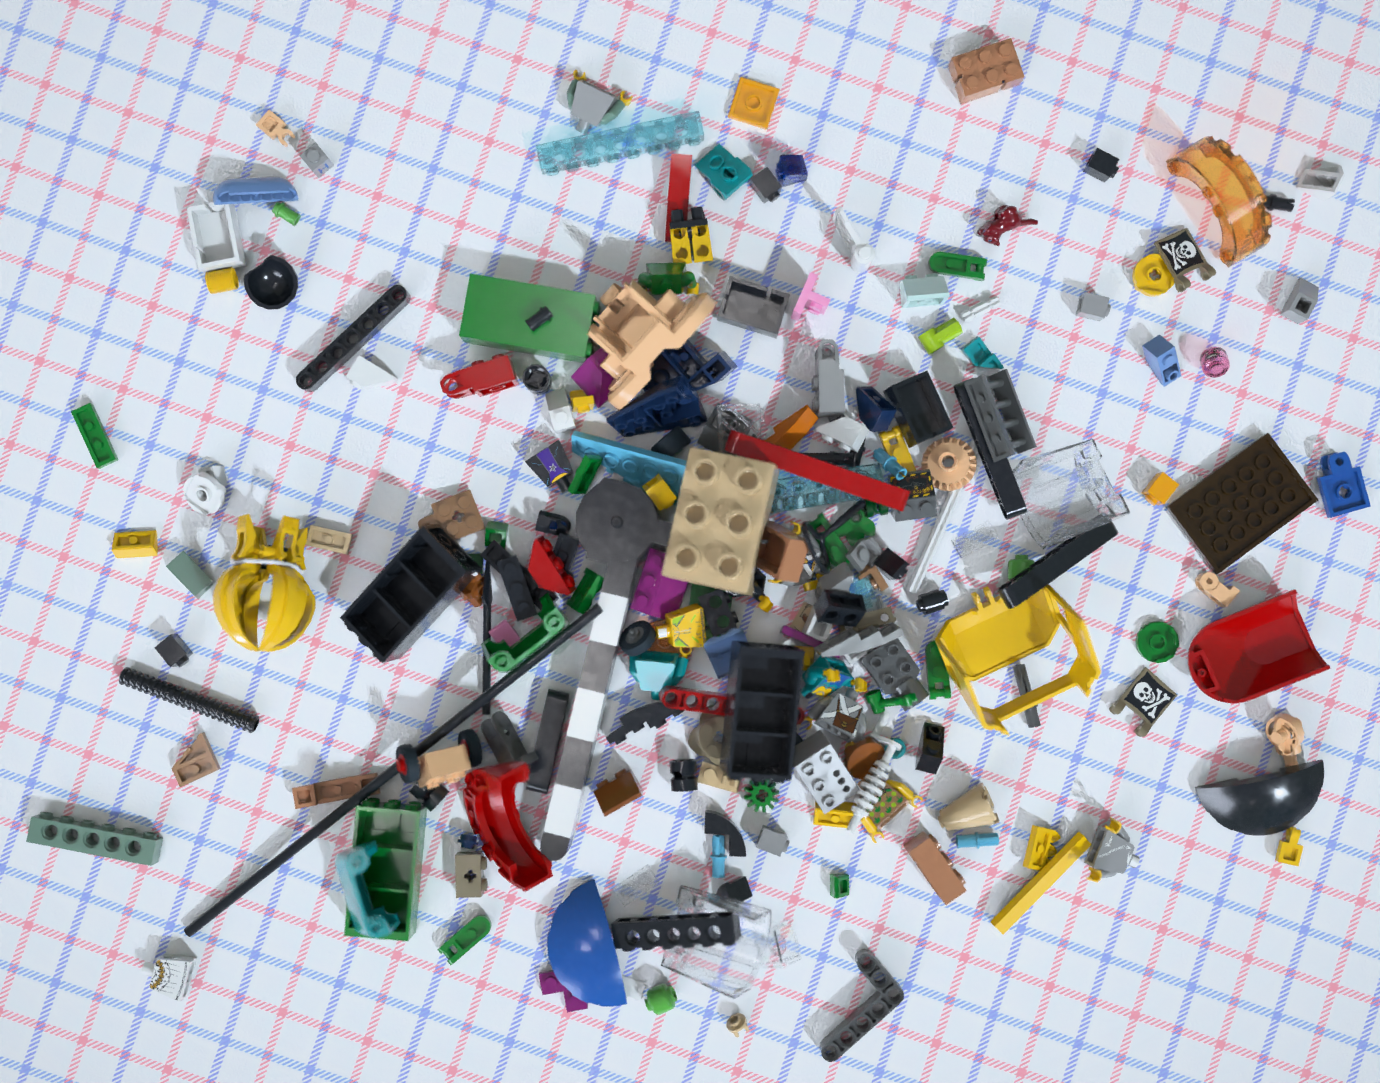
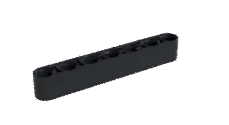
M394 285L388 289L296 376L297 386L306 392L316 391L409 304L411 299L409 292L401 285ZM404 292V297L401 300H395L396 293ZM388 306V312L385 315H380L381 307ZM373 320V326L370 329H365L366 321ZM353 334H357L358 340L351 344L349 342L350 337ZM341 348L343 351L342 355L339 358H335L334 352ZM327 363V369L324 372H320V364ZM311 377L312 383L305 387V378Z
M971 378L953 386L954 392L1003 516L1006 520L1027 513V507L1008 458L997 462L993 461L964 385L965 382L974 379Z
M1105 514L1098 517L1000 586L997 591L1007 608L1011 609L1020 605L1114 538L1119 532L1110 516Z

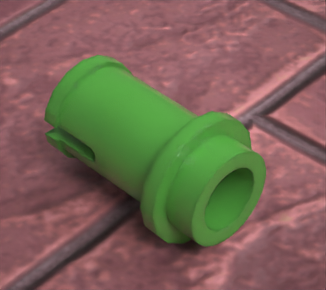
M277 202L273 207L272 213L275 214L276 218L280 217L293 226L297 225L301 218V214L286 207L284 202Z

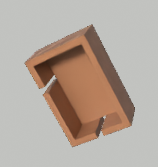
M1011 38L954 56L948 64L953 83L957 82L955 89L961 104L998 93L1000 88L1004 91L1019 86L1025 77Z
M768 521L761 538L768 540V543L760 542L755 566L777 580L799 582L808 553V547L804 538L774 521Z
M923 831L903 845L945 905H948L967 891L964 887L966 881L956 869L952 870L953 862L944 851H939L942 847L932 834L927 835Z

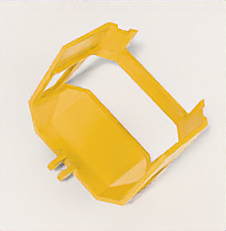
M1046 585L1020 605L1011 609L1007 608L1000 595L994 598L989 587H983V593L988 601L981 603L980 596L976 592L971 593L976 607L947 620L935 638L946 670L972 714L983 729L997 730L1005 735H1009V733L1001 723L1002 721L1075 686L1088 698L1092 691L1090 689L1095 679L1098 680L1101 674L1085 620L1050 585ZM1057 603L1064 609L1065 618L1060 613ZM1061 624L1074 643L1078 653L1068 674L994 709L979 706L970 680L976 681L1049 646Z

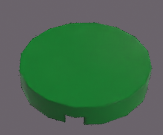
M1160 621L1149 622L1142 626L1135 640L1137 651L1141 657L1154 663L1167 662L1174 657L1179 647V638L1175 629L1167 623Z

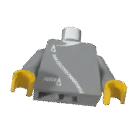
M1110 817L1111 823L1109 826L1105 825V828L1100 825L1098 826L1084 863L1091 866L1088 867L1091 873L1086 879L1096 883L1100 879L1113 877L1117 873L1124 874L1127 866L1136 868L1140 862L1139 856L1133 854L1135 847L1129 843L1130 837L1121 822Z

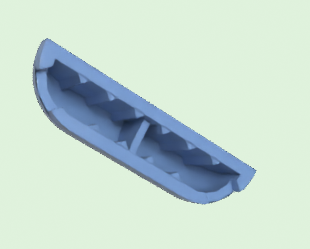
M281 177L228 179L221 182L213 193L214 205L298 201L295 187L288 180Z

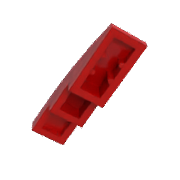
M671 153L665 242H671L669 226L671 210L683 209L684 220H688L692 155Z

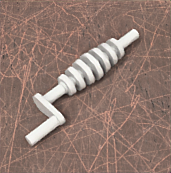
M887 711L881 713L869 737L888 747L882 759L874 762L877 769L871 767L869 772L872 775L866 774L864 777L869 783L862 781L860 787L864 790L858 789L857 795L862 797V799L855 798L854 802L858 807L852 806L851 810L854 815L846 831L854 834L861 818L868 817L869 813L865 810L872 811L874 808L869 802L874 804L878 802L879 799L873 796V794L881 797L883 792L879 788L884 789L886 785L881 779L887 781L888 775L884 772L890 773L891 767L889 762L895 750L900 751L902 748L899 743L880 735L890 716V713Z

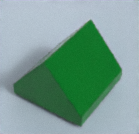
M830 874V896L836 899L848 896L849 874Z

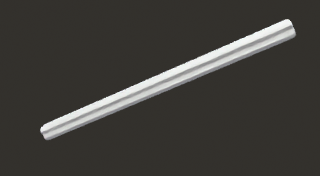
M972 438L969 446L973 449L977 458L979 453ZM964 487L948 492L906 587L908 592L913 594L918 592Z

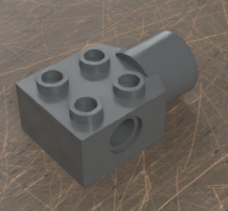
M898 638L873 648L868 654L859 659L882 693L886 695L893 694L894 697H901L909 693L916 694L918 701L912 702V706L900 705L904 711L913 708L929 695L917 678L920 672L919 667Z

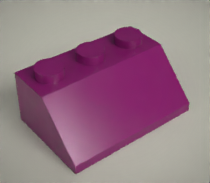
M650 548L630 608L665 620V614L680 609L688 582L663 576L662 570L666 552Z

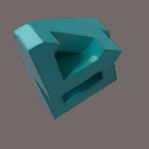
M980 337L974 338L961 349L973 366L995 369L1004 368L996 355L989 351Z

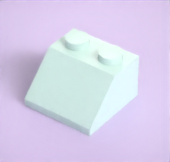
M937 273L927 274L925 278H917V275L906 276L899 283L901 308L943 305L950 297L944 276H938Z

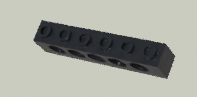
M738 911L618 918L611 923L615 949H622L624 952L632 951L635 948H642L644 951L652 950L655 947H662L664 950L672 949L675 946L692 948L702 944V947H712L719 943H722L723 946H732L742 937ZM713 926L719 928L720 934L714 931ZM693 927L699 930L700 935H697L693 931ZM673 928L678 930L680 936L674 934ZM653 929L659 933V937L654 935ZM633 931L639 934V938L634 935Z

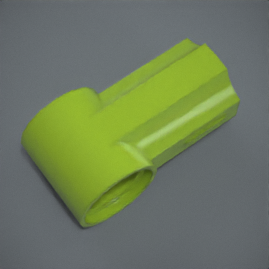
M953 317L937 328L929 329L918 336L928 355L942 348L945 343L958 337L963 331L959 322Z

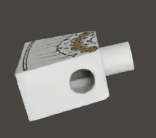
M165 954L157 958L155 964L145 962L141 974L151 977L149 985L151 990L181 1002L188 995L197 957Z

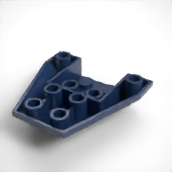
M682 375L661 381L606 418L607 423L623 437L673 430L677 426L681 428L698 427L701 423L708 421L697 391Z

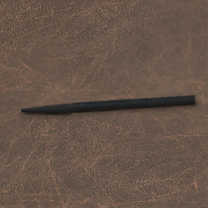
M486 561L482 594L483 642L488 638L491 640L489 631L491 630V603L493 597L489 561ZM484 652L482 693L491 687V665L487 661ZM491 701L482 707L483 715H490Z

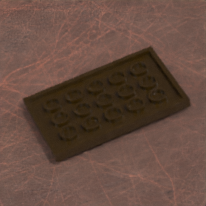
M1265 433L1168 504L1166 509L1215 574H1219L1317 502L1318 498L1271 435Z

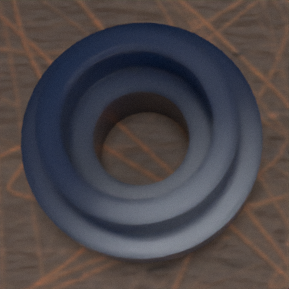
M461 834L460 839L457 840V843H461V848L473 849L479 843L477 842V836Z

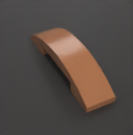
M378 773L362 774L294 787L292 792L295 809L349 799L375 779ZM380 788L371 795L381 794Z

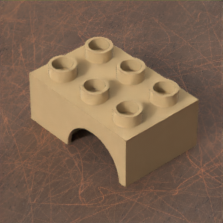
M690 447L662 575L670 579L752 596L757 554L764 528L770 518L780 472L777 466L771 463Z

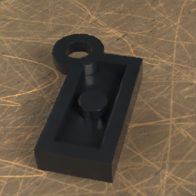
M560 532L553 552L556 557L562 560L566 573L574 579L572 572L569 570L580 541L577 537Z

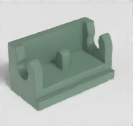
M184 551L166 565V568L197 599L213 586V580Z

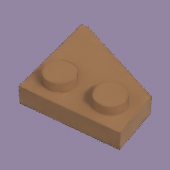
M205 732L197 736L193 744L183 753L181 759L171 768L179 787H183L221 769Z

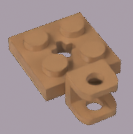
M470 489L431 504L434 514L426 516L418 522L419 529L422 525L439 524L454 540L486 529ZM458 511L464 514L461 522L452 519L455 515L454 512Z

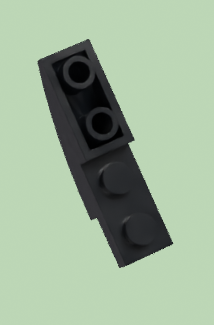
M661 701L641 706L621 716L619 720L623 726L607 735L606 739L610 745L614 742L618 745L627 739L626 734L633 731L636 733L644 728V722H647L650 729L654 726L658 729L667 723L666 718L671 715L676 717L685 710L668 708Z

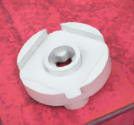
M206 472L193 475L184 484V494L187 493L189 498L187 503L196 512L205 515L207 513L213 514L224 505L225 486Z

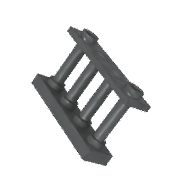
M1007 369L988 376L990 381H987L986 375H981L964 383L994 462L1015 455L1014 448H1016L1017 454L1037 447ZM991 389H993L997 401H995ZM999 409H1001V412H1002L1003 417H1004V421L1002 420V417H1001V415H1000ZM1007 428H1008L1009 433H1010L1011 438H1012L1011 441H1010V438H1009L1008 433H1007V430H1006Z

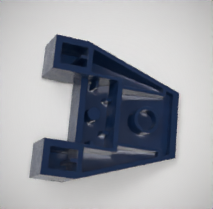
M687 340L680 348H667L661 351L653 360L654 366L650 369L651 379L642 389L646 392L661 381L682 375L698 391L724 380L738 366L725 351L717 353L707 362L693 344Z

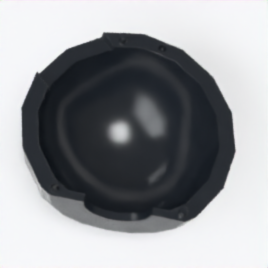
M274 255L268 256L258 267L244 275V286L249 298L257 306L268 310L287 306L295 298L299 287L298 276L293 266L285 259Z

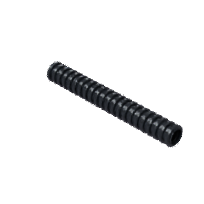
M130 667L124 668L119 676L120 685L131 686L133 690L143 691L144 694L150 693L152 697L162 698L163 701L168 700L171 704L174 702L176 706L180 705L181 708L187 707V710L193 709V712H199L200 715L205 714L206 717L211 716L213 720L217 718L219 722L224 721V724L230 723V726H236L237 729L242 728L243 731L248 730L249 733H253L259 724L258 715L253 716L252 713L241 712L239 708L229 707L228 704L222 705L220 701L210 700V697L204 698L202 694L198 696L196 692L186 691L185 688L180 689L178 685L167 684V681L161 682L159 678L149 677L148 674L143 675L142 672H137L135 669L131 670Z

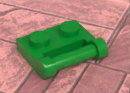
M587 567L572 597L568 598L565 603L582 615L591 607L592 600L596 593L601 590L604 577Z

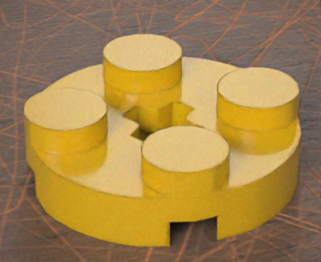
M1150 254L1142 258L1133 269L1132 279L1134 288L1146 296H1160L1166 293L1175 283L1160 254ZM1153 270L1159 275V278L1152 280L1149 276V273H1152Z

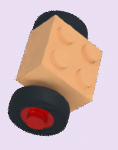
M473 729L459 732L458 746L425 753L420 758L417 757L416 751L411 744H403L396 749V766L404 783L418 781L419 788L427 786V789H433L446 781L447 784L460 781V778L465 777V773L471 770L472 767L479 766L482 762L481 743Z

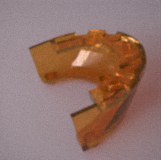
M1205 136L1166 161L1167 169L1172 175L1192 181L1202 191L1204 198L1211 203L1212 211L1219 220L1222 232L1219 257L1228 268L1264 248L1269 243L1271 235L1268 233V229L1272 227L1271 213L1265 210L1264 202L1267 201L1266 196L1250 166L1240 154L1235 156L1231 152L1230 144L1222 139L1216 141L1213 139V136Z

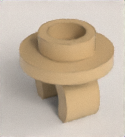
M741 1013L730 1016L726 1023L729 1032L734 1033V1036L737 1038L740 1037L738 1032L743 1028L747 1032L749 1031L747 1019Z

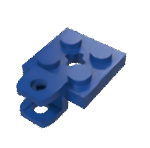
M1335 452L1322 456L1320 464L1324 476L1317 477L1316 479L1327 518L1371 507L1360 466L1352 467L1346 452ZM1341 487H1343V489L1348 490V493L1345 494V498H1343L1342 495L1339 494Z

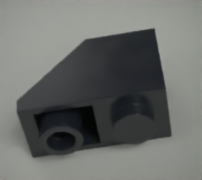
M888 547L871 563L888 580H900L908 572L906 567L909 563Z
M924 722L916 753L915 770L936 775L943 760L945 727Z

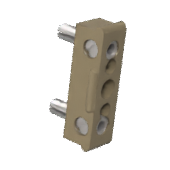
M878 595V597L874 598L878 610L866 612L856 627L838 625L839 634L849 628L858 633L871 625L875 628L884 627L895 623L896 617L893 616L891 606L885 608L882 596Z

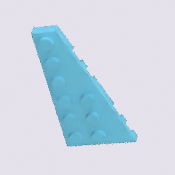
M579 431L573 432V453L584 458V455H599L603 458L600 465L606 467L607 472L612 475L615 472L624 477L623 481L643 491L645 490L642 486L660 474L677 497L673 506L677 507L687 463L686 460Z

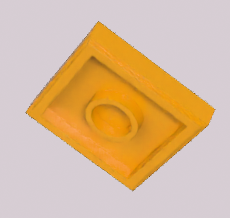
M740 77L728 118L767 130L780 89Z

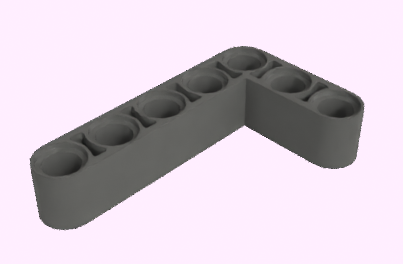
M868 949L857 951L855 962L859 970L877 991L822 1039L819 1045L823 1059L827 1062L838 1060L904 1000V992L899 983ZM864 956L871 958L867 965L860 964V960ZM877 973L885 974L881 981L874 980V976ZM891 989L899 990L895 997L888 996ZM876 1003L883 1004L879 1011L872 1010V1007ZM860 1017L867 1018L866 1023L863 1025H858L856 1022ZM848 1031L851 1033V1036L848 1039H842L840 1037L841 1034ZM827 1046L835 1047L832 1053L824 1051Z

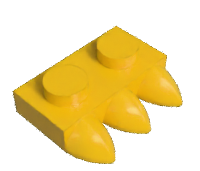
M1032 825L1023 867L1041 870L1050 861L1047 857L1057 853L1056 848L1050 843L1057 842L1061 838L1058 832L1050 828Z

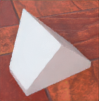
M1342 165L1315 170L1304 169L1296 188L1324 202L1336 195L1345 177Z

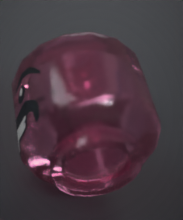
M1210 347L1204 350L1200 356L1202 371L1210 378L1221 377L1230 368L1228 355L1221 347Z

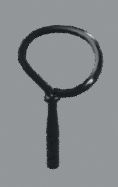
M860 499L823 533H818L808 521L802 523L801 529L808 550L816 565L824 574H828L831 570L825 547V538L845 524L860 509L864 508L866 504L863 500ZM808 531L815 539L820 540V548L826 568L813 547Z

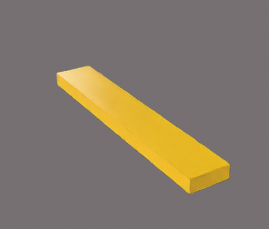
M1077 832L991 920V923L1003 935L1091 846L1082 833Z

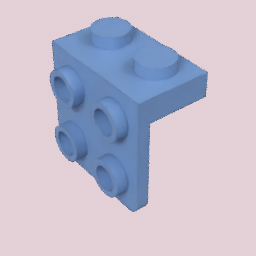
M732 628L720 637L714 636L709 638L703 645L718 679L729 675L732 640L748 642L743 628Z

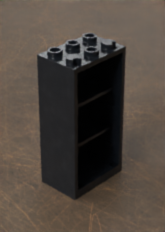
M439 524L422 525L341 615L340 619L349 631L354 632L359 637V642L373 652L374 658H377L382 663L400 659L476 577L482 568Z
M732 640L719 766L730 780L741 781L742 778H750L754 782H763V779H772L771 781L774 783H784L785 780L791 781L804 661V650L795 645Z

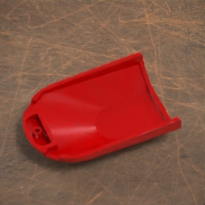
M1296 589L1215 620L1204 626L1195 635L1188 651V668L1194 683L1204 694L1224 703H1243L1331 669L1330 665L1324 661L1316 650L1297 606Z

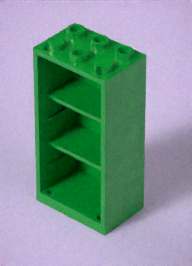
M470 273L459 337L468 344L584 363L594 352V346L591 343L592 338L587 333L593 323L596 324L593 317L600 315L601 306L594 294ZM547 306L553 314L551 321L545 322L533 332L525 320L540 311V307L544 308Z
M367 798V800H363L362 803L356 806L352 847L374 840L378 847V851L373 853L370 858L371 865L362 872L373 909L384 906L385 911L388 913H397L400 924L391 934L380 938L361 935L356 932L348 906H346L344 936L409 941L416 933L427 808L422 805V802L409 801V804H401V800L396 799L380 802L379 798Z

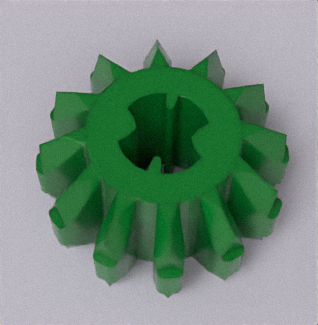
M764 779V783L758 782L755 784L754 781L750 780L749 783L752 788H744L746 792L751 793L744 795L745 800L751 799L747 806L751 807L755 804V812L762 806L763 813H766L765 806L767 805L770 809H774L771 801L778 803L779 799L773 795L780 793L778 789L772 790L776 783L772 782L768 785L769 779ZM761 789L764 791V793L767 791V794L764 795V799H760L759 796L756 797V795L759 794V790Z

